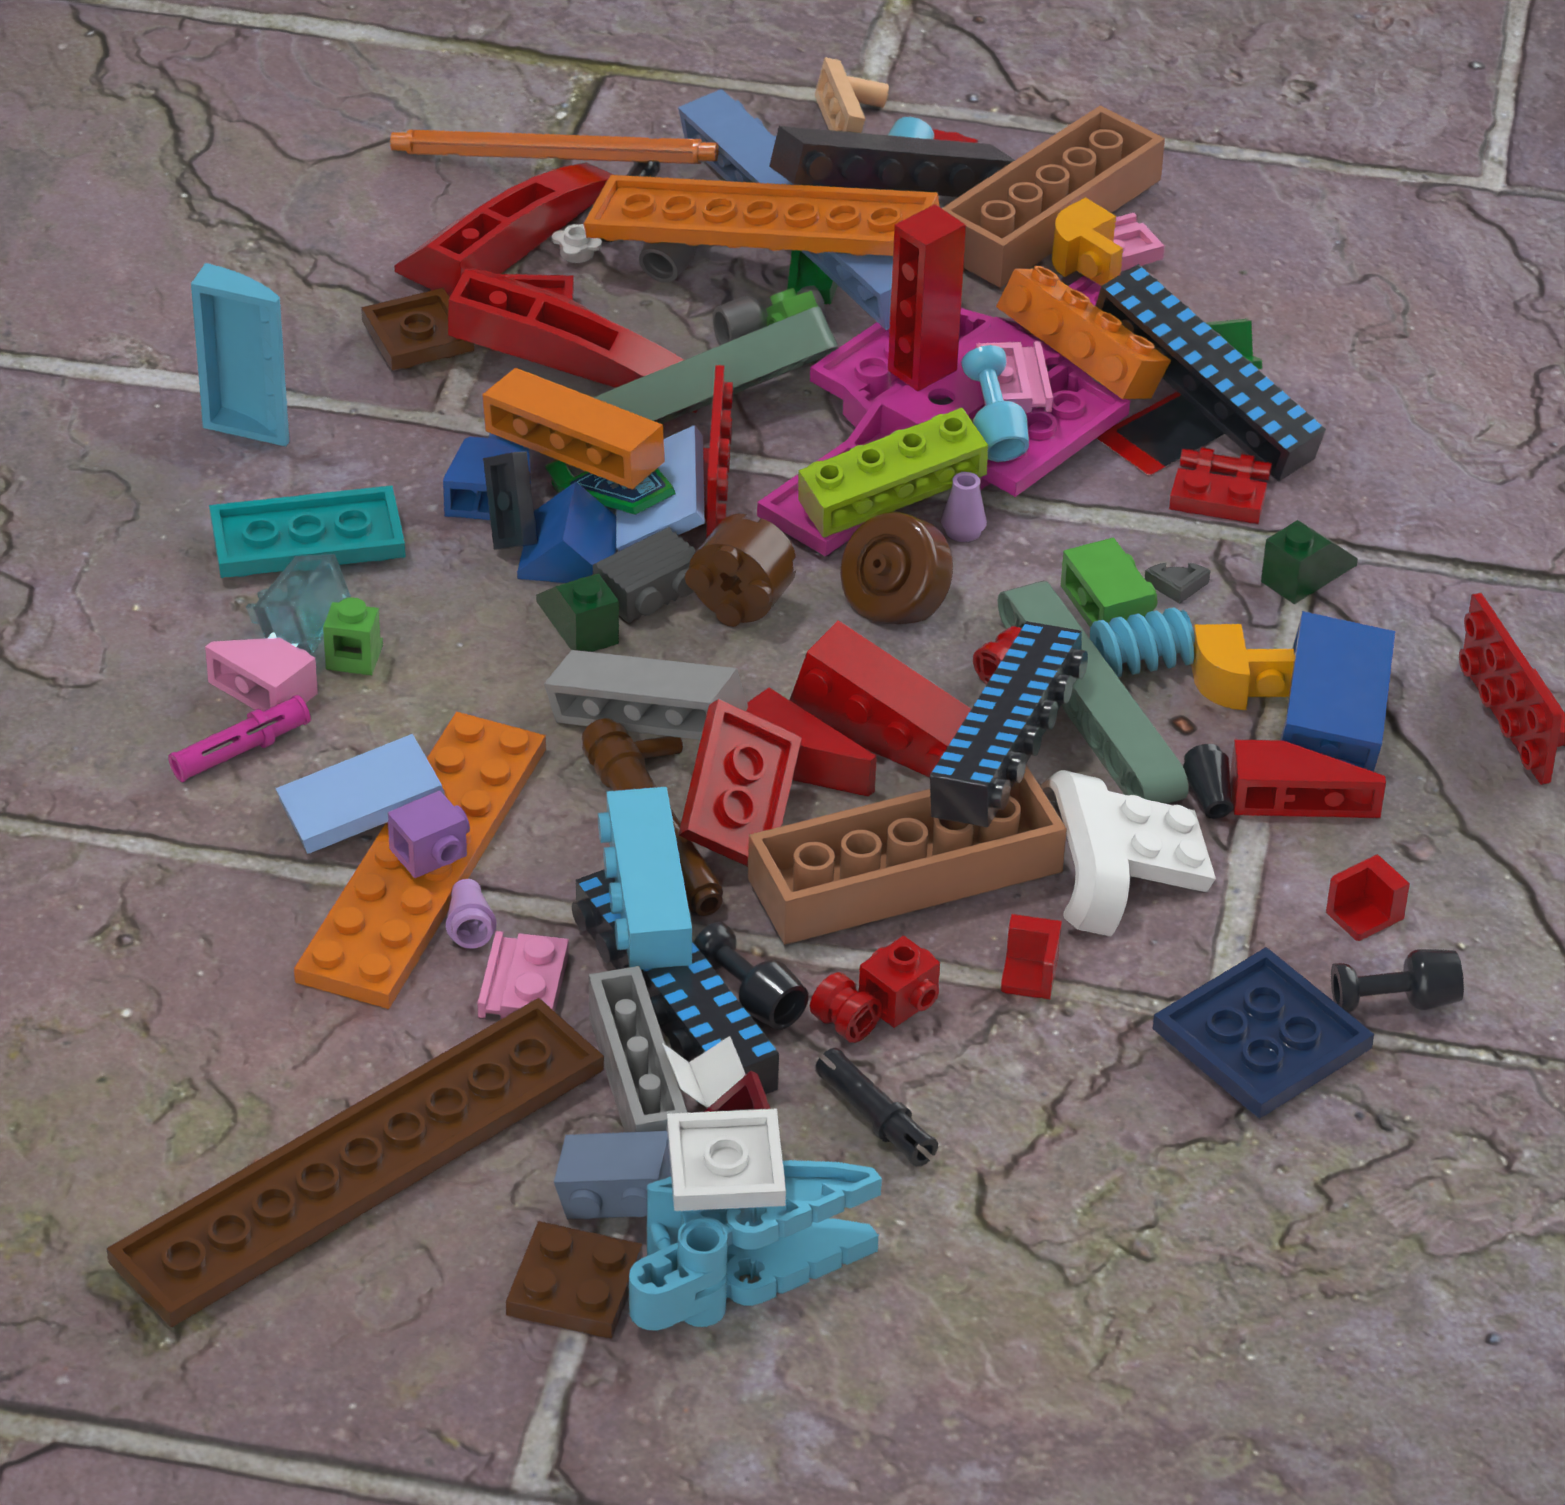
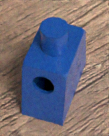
M491 433L488 438H465L443 479L444 516L490 520L483 458L511 452L527 451L530 471L529 448Z

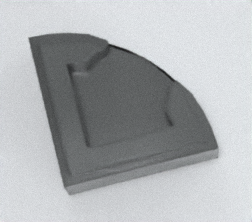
M1160 563L1146 569L1144 579L1146 582H1151L1157 591L1180 604L1209 583L1211 570L1195 563H1188V568L1166 567V563Z

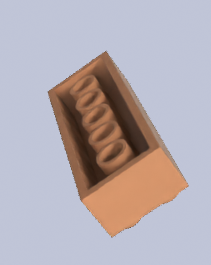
M1101 105L942 208L966 224L964 268L1000 288L1008 283L1014 269H1029L1052 254L1056 217L1064 208L1086 197L1112 213L1160 181L1165 138Z
M1026 765L1022 781L1020 783L1015 782L1010 790L1006 808L998 810L988 828L931 817L930 789L750 834L748 880L783 944L786 945L1063 872L1067 829Z

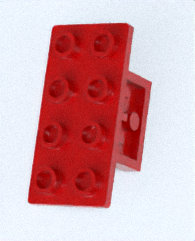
M715 365L710 448H703L704 519H707L706 539L716 526L726 518L727 503H719V501H728L729 475L727 473L730 471L729 445H731L732 441L731 410L724 409H732L733 382H724L725 365Z
M1482 593L1472 594L1469 613L1464 617L1466 634L1464 647L1459 652L1460 668L1466 677L1471 678L1479 690L1484 706L1490 707L1498 719L1503 735L1506 738H1510L1519 751L1523 766L1527 770L1532 771L1540 785L1551 783L1557 747L1565 746V712L1537 670L1531 667Z

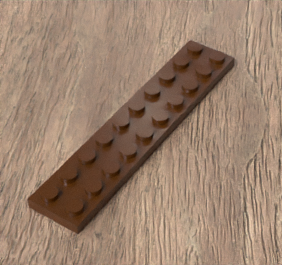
M537 998L107 1247L108 1263L172 1328L604 1071V1055L545 1002Z

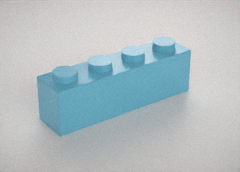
M667 787L607 791V812L598 813V831L600 843L609 842L610 847L603 848L606 878L615 877L616 882L609 883L611 913H621V919H615L617 949H627L629 968L640 966V969L692 965V925Z

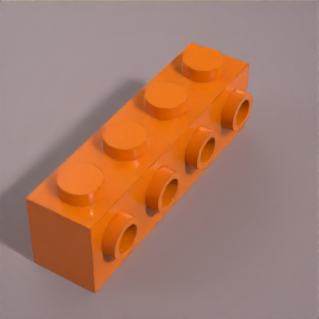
M1035 266L1034 269H1014L996 305L999 310L1121 399L1152 398L1171 362L1169 358L1157 351L1150 341L1135 335L1125 328L1118 318L1103 312L1093 305L1086 295L1071 289L1058 279L1059 277L1051 270L1041 266Z
M516 367L482 394L486 432L632 490L665 462L663 424Z

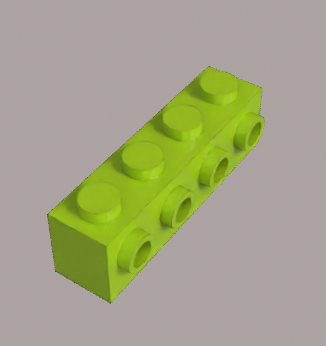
M959 408L946 414L936 415L930 420L910 428L897 430L889 436L868 444L855 446L847 452L824 461L813 462L809 466L798 470V500L822 537L825 538L866 522L879 514L892 512L951 489L953 477L958 473L970 472L978 477L987 475L988 444L965 410Z

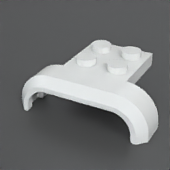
M1065 770L1056 772L1040 785L1048 800L1058 803L1063 824L1067 829L1066 836L1075 865V885L1072 897L1064 910L1063 916L1076 929L1112 936L1120 923L1126 907L1130 876L1202 892H1208L1215 881V874L1195 810L1187 809L1180 805H1169L1146 800L1135 795L1128 796L1110 792L1107 790L1105 783L1099 778Z

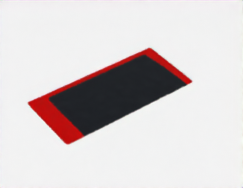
M1175 392L1115 424L1096 439L1145 474L1152 475L1180 460L1182 449L1196 451L1225 434L1181 394Z

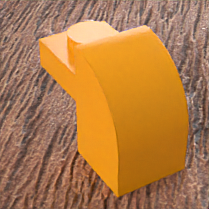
M1086 197L1064 208L1058 214L1055 221L1052 263L1055 269L1064 277L1078 271L1100 286L1121 274L1123 248L1113 242L1116 216Z
M1194 624V662L1191 664L1194 683L1203 696L1220 706L1237 710H1246L1248 697H1289L1295 660L1294 649H1246L1242 624Z

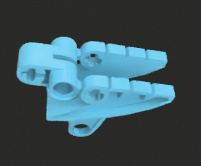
M788 1160L783 1161L786 1187L785 1206L674 1211L671 1177L649 1183L647 1185V1256L635 1262L629 1274V1315L632 1321L638 1327L646 1330L665 1329L681 1321H685L687 1324L695 1327L711 1326L719 1322L725 1315L726 1298L728 1297L733 1302L741 1305L753 1306L776 1297V1293L783 1294L808 1283L809 1278L817 1279L841 1268L842 1264L848 1265L877 1252L879 1235L870 1224L830 1217L844 1212L845 1207L853 1208L880 1196L882 1178L872 1167L840 1162ZM750 1275L751 1280H753L754 1276H757L758 1282L748 1283V1278L741 1282L740 1276Z

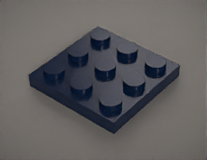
M1267 947L1154 1014L1152 1027L1155 1032L1259 1119L1372 1049L1374 1033Z

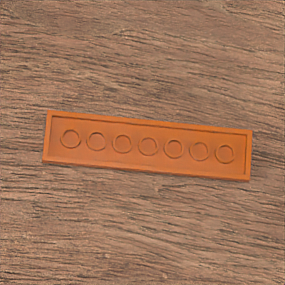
M610 175L584 222L586 238H600L607 241L634 240L645 241L646 243H684L689 246L718 245L728 248L751 247L767 248L772 251L785 249L809 251L811 253L835 252L850 253L855 256L869 254L893 257L895 224L934 204L939 206L938 193Z
M456 711L428 755L427 760L440 780L446 798L453 806H460L468 818L470 831L466 834L467 856L414 878L389 849L388 822L385 823L294 967L295 983L390 1009L448 913L453 885L459 880L469 878L546 751V735Z

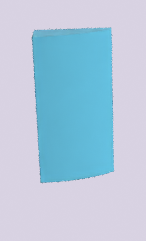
M205 263L191 283L203 428L286 447L289 443L280 297L265 285L248 276L227 268Z

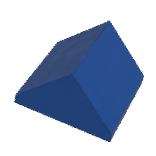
M574 482L534 511L537 544L523 546L517 570V579L568 583L593 575V564L617 553L616 516L581 485Z

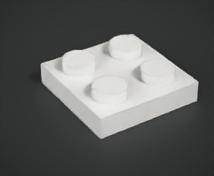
M777 1109L667 1114L674 1211L785 1206L786 1187Z

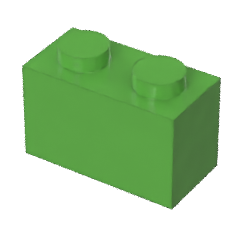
M1114 537L1063 550L1060 586L1089 627L1098 620H1104L1109 624L1111 619L1116 617H1122L1126 621L1133 614H1140L1145 617L1147 612H1151L1157 607V593L1153 584L1149 581L1146 582L1137 570L1132 556L1123 551Z

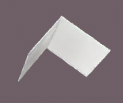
M730 1036L690 1062L663 1044L680 1089L706 1108L710 1107L746 1075Z

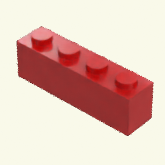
M936 204L898 222L894 226L887 370L916 391H920L957 371L966 224Z

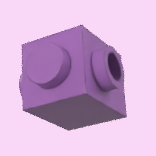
M440 790L388 812L389 849L414 878L467 856L466 834L470 831L468 818L463 809L458 805L453 806Z

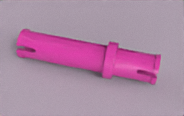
M295 695L291 699L265 711L260 709L251 711L247 714L246 720L212 734L178 752L170 753L168 755L170 767L176 778L180 782H184L196 774L224 763L259 745L262 748H266L274 744L276 737L301 725L308 724L311 721L309 709L301 696ZM273 721H277L276 723L269 725L251 735H247V733L253 732L264 725H267ZM230 741L233 742V743H231V744H229V745H227V746H225V747H223V748H221V749H219V750H217V751H214V752H212V753H210V754H208V755H206V756H203V755H202V754H205V753H207V752H209V751H211V750H213V749H215V748H217V747H220V746H222V745H224V744H226V743H228V742H230Z

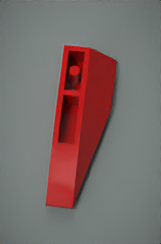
M584 162L560 167L534 176L505 190L449 224L395 264V273L431 290L444 288L450 298L465 269H482L495 274H502L552 236L554 232L561 229L594 204L610 175L614 174Z
M465 269L448 300L449 336L614 388L684 360L671 351L600 316L562 294L482 269Z

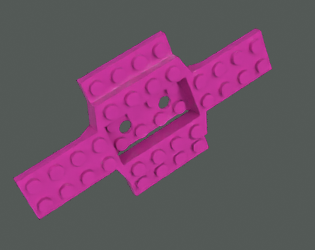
M1082 276L1068 286L1086 295L1090 302L1096 305L1101 289L1100 285L1086 276ZM961 308L957 371L920 391H916L887 370L889 329L885 330L878 322L810 367V382L843 400V415L855 427L845 442L817 460L824 461L847 452L855 446L868 444L889 436L897 430L910 428L928 421L936 415L946 414L959 408H963L969 418L974 419L977 412L985 407L980 381L970 379L963 371L961 360L964 355L975 349L976 343L1021 342L1022 347H1034V342L1041 341L1053 395L1052 412H1045L1044 407H1032V413H1026L1029 434V448L1027 451L1009 461L995 462L987 459V475L979 477L980 491L991 483L1014 497L1018 496L1129 415L1130 400L1121 399L1108 388L1094 381L1086 372L1015 320L992 317ZM949 397L953 402L947 405H938L932 403L929 399H945ZM798 474L757 502V517L773 523L781 531L825 557L846 543L863 524H858L823 538L798 500Z

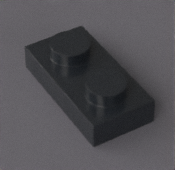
M527 451L511 452L483 458L494 550L537 544L536 519L533 509Z

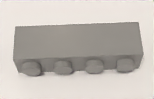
M571 650L544 683L555 721L565 724L588 726L598 719L609 718L616 723H620L627 731L701 740L708 706L711 703L720 699L744 711L748 708L738 669L731 667Z
M640 966L589 974V1019L599 1051L604 1055L605 1071L624 1132L667 1131V1114L687 1113L677 1079L663 1047L665 1042Z

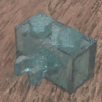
M335 554L295 556L268 589L260 590L257 593L258 602L256 604H248L246 609L252 623L260 624L265 638H282L295 647L312 654L318 649L319 644L324 639L323 625L332 602L339 603L343 599L351 598Z

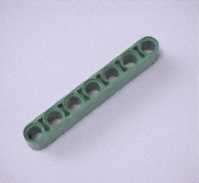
M814 307L593 398L664 424L713 403L715 365H725L724 382H733L734 395L821 359L838 349L839 346L821 308Z
M1039 581L1000 592L997 599L998 611L1006 629L1012 626L1023 628L1026 621L1082 630V650L1088 653L1087 669L1084 677L1077 679L1074 683L1068 704H1062L1061 707L1123 794L1128 796L1135 795L1146 800L1164 804L1184 800L1188 795V780L1182 764L1047 581Z

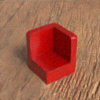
M1376 854L1335 874L1331 878L1326 913L1353 939L1361 941L1404 919L1410 883L1382 857Z
M1011 914L1006 960L1001 980V992L1051 1000L1059 958L1062 921Z

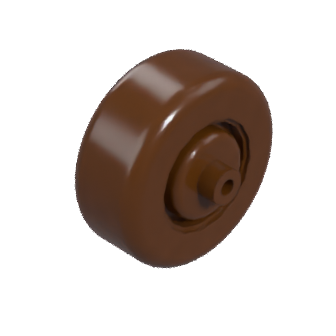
M900 512L879 514L863 523L849 539L840 567L842 589L851 607L864 618L883 624H909L921 622L929 618L945 600L953 576L952 553L943 534L931 523Z

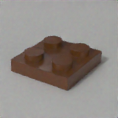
M444 288L361 307L362 322L392 371L411 368L418 364L443 358H452L459 354L475 351L474 343L448 335L449 296Z
M538 1221L505 1301L506 1316L612 1339L629 1295L630 1269L635 1262L643 1258V1244Z

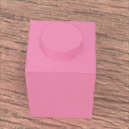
M282 638L212 641L205 646L208 682L254 710L260 709L265 711L291 699L295 695L301 696L306 703L318 694L315 658L307 651L295 647Z

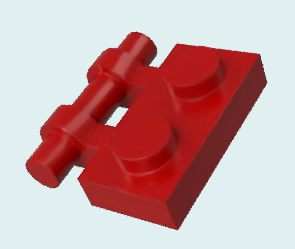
M1201 447L1200 451L1182 449L1180 466L1196 470L1177 469L1170 495L1169 510L1259 524L1266 497L1267 482L1251 480V478L1269 481L1272 463L1255 461V456L1241 454L1240 458L1215 454V449ZM1211 472L1235 475L1236 477L1213 474Z

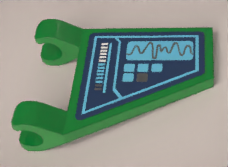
M557 459L545 465L552 478L551 484L556 492L560 493L574 482H577L604 506L635 515L676 494L674 487L658 468L632 490L587 471L573 477L566 464Z

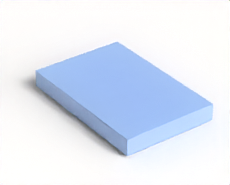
M695 425L664 439L665 462L658 469L674 487L676 494L636 515L616 509V549L618 551L668 527L671 528L672 532L676 531L678 536L705 523L703 435Z
M413 734L276 788L279 800L307 854L387 823L388 812L439 790L445 795L440 780Z

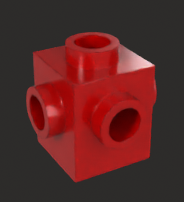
M903 935L887 947H881L876 950L868 960L860 964L858 991H867L882 1003L880 1018L893 1028H896L917 1012L930 1008L938 999L940 961L930 951L919 947Z

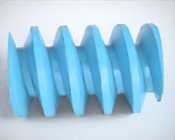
M1173 607L1165 609L1163 614L1156 610L1147 612L1145 617L1140 614H1133L1128 617L1127 621L1122 617L1112 618L1109 624L1104 620H1098L1093 622L1090 627V640L1117 677L1122 676L1123 663H1127L1132 675L1139 674L1141 660L1143 659L1150 672L1158 669L1160 656H1162L1167 668L1175 667L1177 653H1180L1185 665H1191L1194 662V630L1190 618L1184 610L1180 611Z

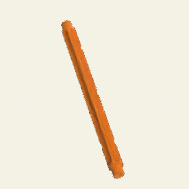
M408 129L407 132H392L390 137L392 151H406L407 154L701 164L702 161L717 162L719 154L718 143L702 142L701 139H649L648 137Z

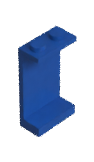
M1302 611L1292 648L1294 649L1295 660L1287 715L1280 740L1374 772L1383 741L1396 631Z

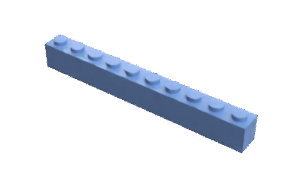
M720 89L678 107L684 139H701L702 142L718 143L719 154L717 162H706L726 181L797 185L792 184L769 167L777 135L773 136L766 130L761 120L753 118L744 109L739 100L734 101L725 91ZM802 251L885 330L890 328L892 256L869 254L855 256L850 253H811L809 251Z

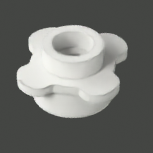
M584 224L570 225L564 231H556L552 234V242L560 245V255L568 262H586L593 257L594 251L602 247V240L600 238H586Z

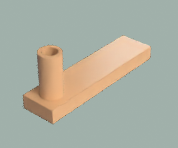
M825 57L814 95L829 130L862 133L865 116L859 103L883 108L887 101L889 87L886 83L847 76L840 60Z

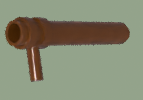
M602 718L592 722L582 734V750L585 757L594 766L601 782L606 787L612 788L613 791L657 788L645 769L644 759L680 754L683 750L681 737L663 736L633 741L624 726L609 718ZM671 809L688 908L691 912L697 913L700 916L711 915L722 905V886L694 843L678 836L681 823Z

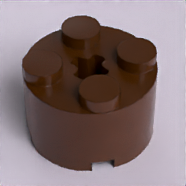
M733 514L724 518L692 556L689 569L684 577L688 587L695 591L706 607L716 614L717 619L722 624L730 627L763 618L788 588L796 574V570L794 571L793 567L796 555L794 547L787 536L776 525L763 518H760L758 522L744 519L747 514Z

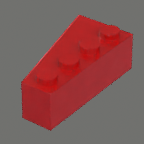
M839 620L807 651L790 697V701L863 748L929 778L971 711L970 707Z

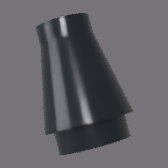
M1202 744L1193 747L1184 756L1183 768L1188 783L1203 806L1204 813L1208 818L1217 819L1225 817L1233 810L1229 757L1215 744Z

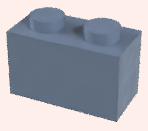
M667 1131L565 1135L554 1185L566 1219L647 1216V1185L671 1177Z

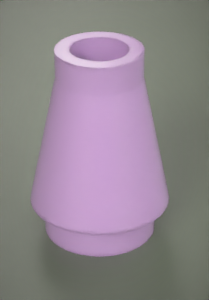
M961 472L953 477L952 489L941 518V524L947 536L958 542H970L977 539L987 524L980 491V478L970 472Z
M472 879L459 880L452 887L446 931L449 937L459 946L470 949L478 948L486 944L496 929V917L484 898L480 885Z

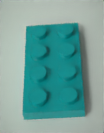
M393 485L209 505L220 578L244 577L280 571L290 572L298 569L340 566L343 564L385 561L406 557L405 541Z

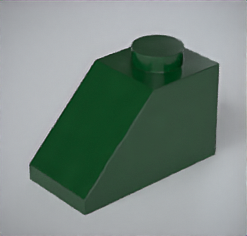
M1296 520L1266 539L1261 582L1295 605L1357 566L1358 558L1314 529Z
M599 573L558 585L536 594V602L571 650L595 652L619 644V600Z

